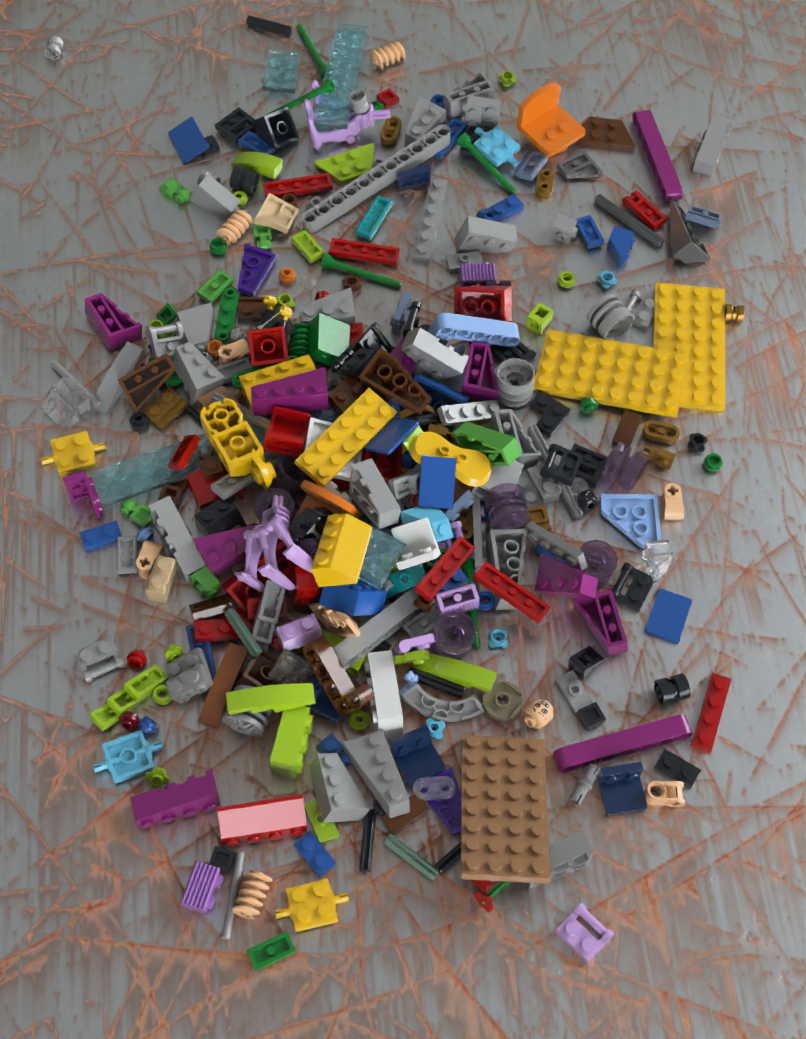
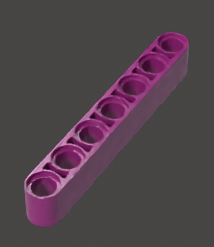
M651 110L633 112V125L663 201L682 199L683 191Z
M680 714L564 746L555 750L553 755L560 773H566L588 767L590 763L595 765L689 738L693 733L686 715Z

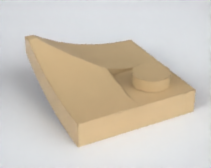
M269 193L253 224L267 226L287 234L299 209Z

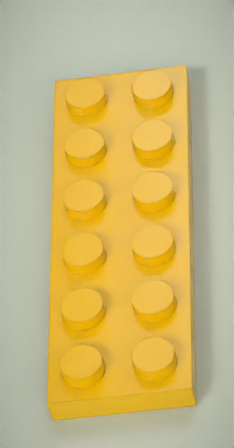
M368 388L295 460L294 464L324 488L396 416L397 411L373 390Z

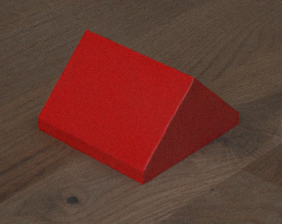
M284 326L247 331L252 367L289 361Z

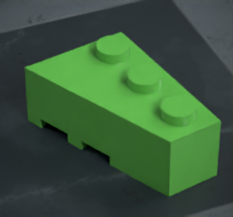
M465 421L453 432L458 447L483 453L489 459L491 466H509L522 454L515 437Z

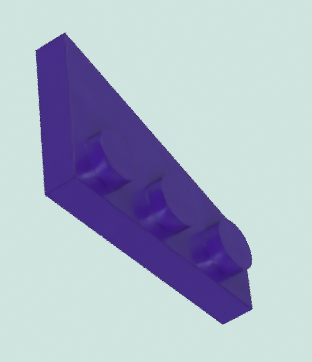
M245 243L238 291L254 297L277 259L276 254Z
M453 768L441 771L414 783L452 835L460 833L461 792Z

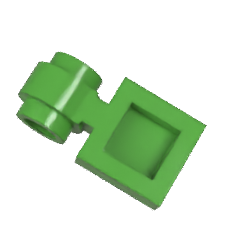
M172 177L159 186L160 192L171 200L175 197L176 201L180 204L186 203L192 196L188 188H183V185Z
M253 224L254 241L257 242V248L265 251L271 250V228Z
M133 498L125 499L120 504L119 510L125 516H129L130 520L140 527L146 528L152 523L149 507L142 502L137 507L138 503Z

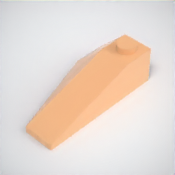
M311 603L309 605L310 609L329 633L338 637H359L361 635L357 623L353 619L354 616L319 605V603Z

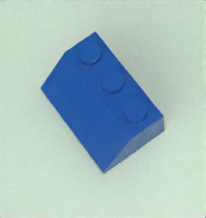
M425 374L416 375L414 378L430 396L431 401L428 405L435 409L436 413L440 406L464 404L470 400V397ZM450 425L446 427L449 429H453L455 425Z

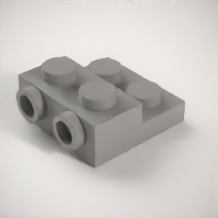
M469 95L467 101L463 103L462 111L465 113H463L461 121L470 126L495 128L499 124L501 101Z
M544 463L528 468L526 473L521 474L516 488H521V506L523 509L547 505L558 501L562 492L560 483L558 481L555 482L552 478H543L540 475V470L544 467Z
M199 647L165 665L169 677L166 683L171 699L179 703L187 702L190 700V697L203 693L208 687L214 685L203 650Z

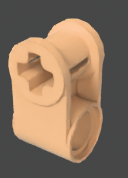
M245 339L223 345L218 350L220 366L227 364L228 360L230 363L248 357L251 361L249 344Z
M669 483L665 486L661 496L663 520H683L684 505L682 503L681 488L676 483Z
M148 540L143 542L136 560L138 574L142 579L150 578L156 557L159 555L164 556L165 545Z
M652 781L644 791L647 804L670 807L685 805V800L682 796L684 783L681 781ZM650 790H655L659 796H653Z

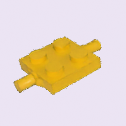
M83 431L50 440L52 455L41 457L43 465L54 463L61 476L96 467L95 452L106 450L104 442L93 445L89 439L88 432Z
M328 878L286 888L287 907L275 910L276 919L290 916L294 924L295 933L338 922L336 904L349 901L348 894L346 892L334 895L330 889Z

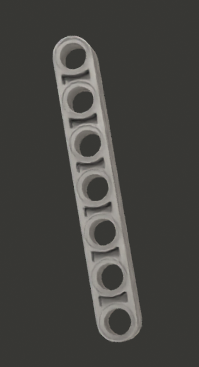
M416 587L410 589L359 628L361 634L359 637H347L333 648L345 670L423 611L413 605V601L418 598V593L414 591Z

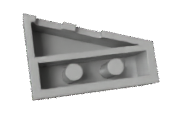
M419 96L405 132L404 147L437 126L445 125L446 109Z
M467 216L455 236L456 253L478 250L480 253L511 252L517 243L515 225L473 216Z
M351 288L300 306L301 323L310 325V321L321 313L349 325L355 324Z
M422 328L409 331L401 346V350L433 379L441 381L462 374L469 356L465 354L463 356L453 351L454 347L450 345L448 347L439 343V338Z
M372 458L352 464L349 489L351 498L378 529L399 523L401 508Z
M337 753L317 754L309 767L322 822L361 821L370 810V807Z

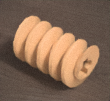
M395 41L392 44H387V46L384 45L381 48H376V50H371L369 58L374 69H377V65L380 69H383V64L388 67L389 62L393 65L395 59L398 63L400 58L405 60L406 55L401 43Z
M235 210L229 219L217 229L216 235L218 238H222L227 246H230L231 243H236L237 239H240L245 230L249 229L253 219L245 211Z
M250 870V873L245 874L247 881L242 882L244 889L239 890L238 894L240 897L236 898L235 903L237 906H233L232 911L245 919L255 920L252 916L260 915V912L255 909L256 906L263 907V903L259 901V898H266L262 890H269L265 882H272V879L262 872Z

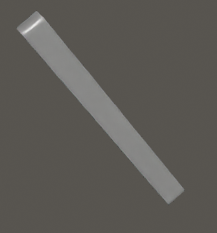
M447 125L437 126L304 212L302 215L303 230H306L309 234L317 232L397 180L398 172L415 168L450 144V128Z

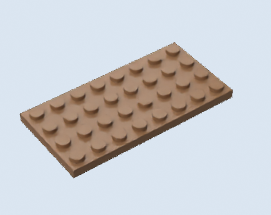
M462 735L461 879L550 884L544 739Z

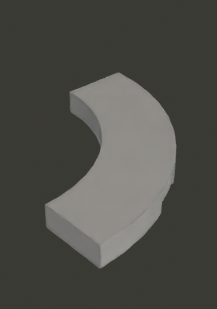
M417 683L400 695L416 712L437 721L459 722L471 719L485 712L474 694L462 700L443 701L429 695Z

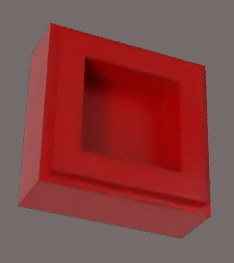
M390 88L376 95V99L386 109L399 102V97Z

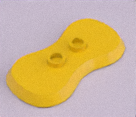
M434 432L420 433L411 443L410 455L420 465L422 455L456 458L455 477L464 484L479 487L484 485L490 478L491 463L487 456L479 451L457 447Z

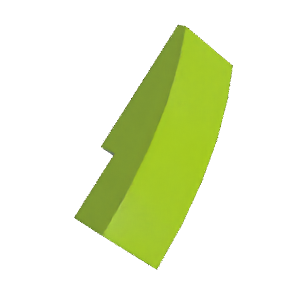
M239 152L231 162L232 167L244 168L246 172L248 170L259 172V178L265 175L274 180L283 168L281 158L260 152Z

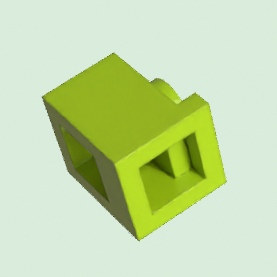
M538 303L527 316L526 327L541 335L553 319L554 311L550 307Z

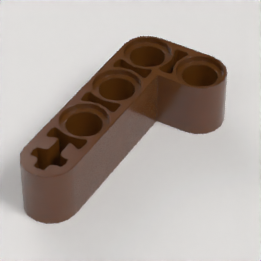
M324 636L316 637L303 647V653L338 713L346 715L360 709L373 699V690L367 684H360L354 687L332 646Z

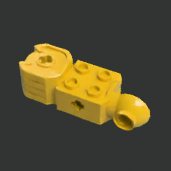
M224 398V403H221V401L214 402L209 405L208 410H206V407H203L200 412L203 432L210 445L214 447L230 477L245 476L252 473L257 485H262L267 490L272 484L273 479L276 478L275 470L270 462L265 463L263 447L248 422L244 421L243 414L235 401Z

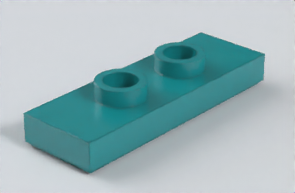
M377 195L357 227L355 235L371 241L393 206V201Z
M422 563L388 576L394 585L388 590L386 600L416 587L426 576Z

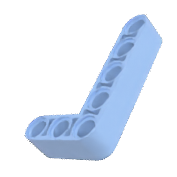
M452 313L438 314L427 331L439 338V343L444 346L447 345L450 338L513 347L520 343L516 323Z

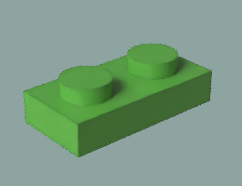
M219 270L197 290V296L207 303H213L225 288L234 283V280L231 276Z

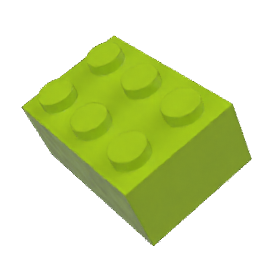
M303 706L283 711L270 758L272 775L296 780L297 774L302 773L304 761H302L303 754L307 753L309 742H307L308 735L312 734L314 725L312 723L313 715H310V707Z

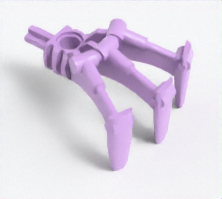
M315 79L312 81V91L319 88L318 82ZM320 94L314 97L315 107L320 113L325 107L338 116L325 117L314 114L308 99H305L304 102L311 142L317 151H320L321 142L347 141L348 144H352L355 141L354 136L358 135L361 129L374 127L375 120L390 118L389 109L374 110L372 103L368 104L369 109L365 113L357 114L353 112L352 106L337 104ZM319 125L330 127L334 130L317 132L316 128Z
M274 495L272 507L263 512L262 523L254 526L253 530H246L243 536L246 540L245 570L234 573L239 581H243L263 593L265 585L257 579V570L262 576L269 578L288 590L295 589V585L277 568L275 551L278 537L287 546V549L282 554L299 567L312 573L311 567L314 560L298 545H295L290 537L288 530L290 512L283 507V496L278 497ZM263 551L265 565L257 568L261 552Z

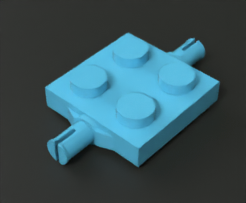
M498 126L489 132H484L480 127L475 129L474 132L481 137L474 142L475 148L495 167L505 162H510L514 167L518 166L519 161L513 155L520 150L521 146Z
M142 730L106 742L102 744L105 761L93 764L95 773L108 769L112 774L115 784L150 772L154 768L152 752L164 748L162 741L149 744L145 740Z

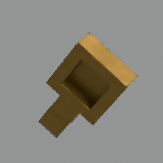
M645 445L643 451L649 454L642 453L640 459L643 461L653 460V463L659 467L671 469L676 454L659 447L658 450H655L651 446Z

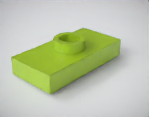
M306 230L291 237V242L310 264L324 256L325 252Z
M317 799L304 804L306 814L321 844L340 836L334 822H322Z

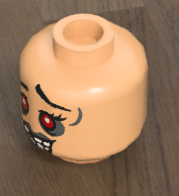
M535 699L523 710L525 724L530 728L542 729L553 719L552 705L547 700Z

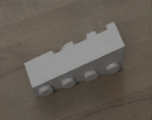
M167 496L148 505L150 515L157 533L170 556L176 559L178 570L186 584L191 582L190 576L207 566V564L200 555L199 549L191 537L188 526L184 524L180 512L176 509L171 497Z
M527 529L490 530L486 537L488 563L521 585ZM493 592L495 610L515 609V607Z
M383 730L344 741V754L349 758L355 771L365 781L368 789L373 792L376 800L389 818L409 813L410 800Z

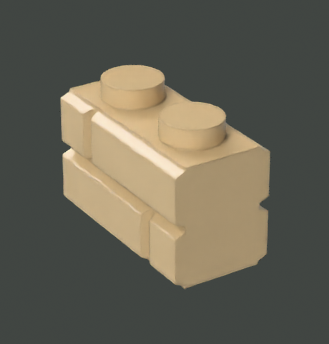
M160 555L156 557L146 587V594L149 600L167 603L178 571L176 559Z

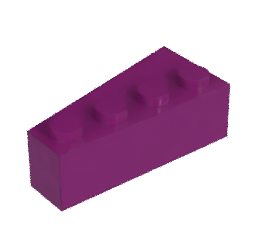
M325 367L251 387L254 416L272 415L274 406L301 412L329 410Z
M213 770L205 771L206 775L199 778L196 775L187 777V781L182 784L176 782L167 784L162 791L155 788L130 797L137 827L149 828L154 823L161 821L168 823L174 821L177 817H191L196 812L216 810L221 804Z

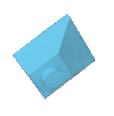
M417 506L400 513L402 525L427 517L436 542L453 538L449 519L440 508Z

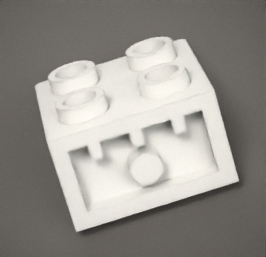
M427 517L391 529L401 557L396 563L398 570L434 560L441 554Z

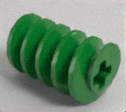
M296 323L294 326L297 330L290 334L288 356L296 355L301 357L309 354L310 325Z

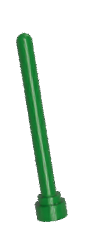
M298 24L297 29L319 67V76L322 80L329 79L332 76V70L323 63L303 25Z
M329 78L323 81L321 87L265 115L286 107L290 110L304 103L305 99L310 100L322 93L330 94L336 91L335 85Z
M467 133L462 134L458 138L457 144L461 148H467L510 194H515L516 189L475 148L471 137Z
M324 254L321 267L332 269L334 267L397 289L402 287V283L335 261V258H332L331 255Z
M467 558L460 569H462V572L470 581L468 583L470 585L474 583L472 573L475 570V560ZM477 608L469 611L473 647L478 649L481 643Z

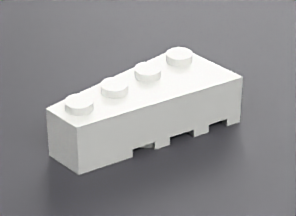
M392 650L367 653L368 661L364 662L365 673H369L367 685L371 687L374 693L373 699L370 700V706H374V711H372L373 723H376L377 731L383 730L387 742L403 735V714Z

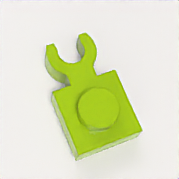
M424 649L393 656L394 665L397 664V666L407 663L417 666L425 664V660H430L429 651Z

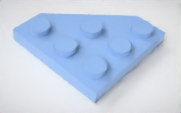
M600 494V514L640 548L661 547L657 495Z

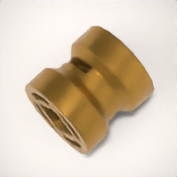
M725 304V322L733 320L736 323H742L745 312L744 305L732 306V304Z

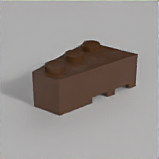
M165 353L117 380L135 412H137L176 368L168 354Z

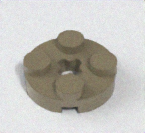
M496 681L490 693L485 691L483 693L482 707L486 714L494 720L502 723L508 722L515 718L522 709V693L512 682L503 681L497 683ZM505 697L507 704H499L498 698L502 699Z

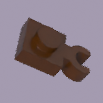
M208 446L207 454H203L201 449H199L198 454L201 459L199 463L205 479L208 480L224 475L218 456H213L211 446Z

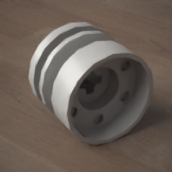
M609 294L599 299L587 313V320L595 329H598V333L604 339L614 341L623 336L631 328L635 320L634 315L626 307H623V303L615 294Z
M511 358L503 361L498 366L496 383L499 389L498 401L503 405L521 407L531 401L534 390L535 369L529 362L519 358Z
M238 685L235 687L234 691L254 687L247 685ZM226 708L227 712L222 719L228 727L239 733L260 737L263 735L264 727L268 723L265 717L271 716L273 709L254 714L250 710L230 715L228 708Z

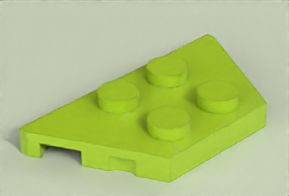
M374 143L314 161V167L329 173L330 177L340 185L350 183L373 168Z

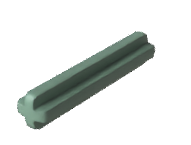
M227 609L224 615L250 655L258 657L262 653V649L236 610Z
M389 834L385 838L384 844L429 879L434 880L438 876L439 870L393 834Z

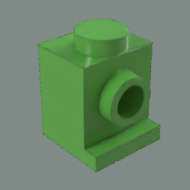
M207 566L190 576L192 586L196 587L200 595L204 594L207 599L216 597L221 591L220 582Z

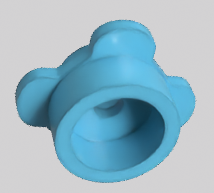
M604 271L601 273V276L596 278V281L601 283L604 289H609L611 285L617 284V279L610 271Z
M491 629L488 632L490 636L488 645L491 648L496 646L506 648L508 646L506 641L508 632L506 630Z
M428 718L426 724L430 730L431 739H442V731L446 727L445 722Z

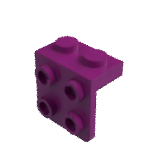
M86 471L72 473L64 477L63 480L70 501L74 502L90 497L98 520H101L100 513H103V509L92 477H87Z

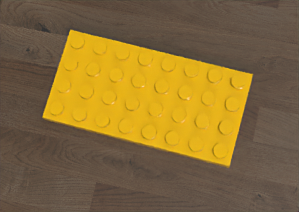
M655 282L653 347L690 354L679 407L724 412L725 289Z
M547 329L535 376L533 392L539 393L541 391L548 395L581 401L586 398H594L598 404L677 418L690 354Z

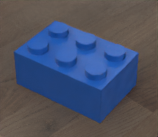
M358 578L357 584L323 587L319 605L352 616L376 615L383 611L388 591L381 589V585L364 584V580Z

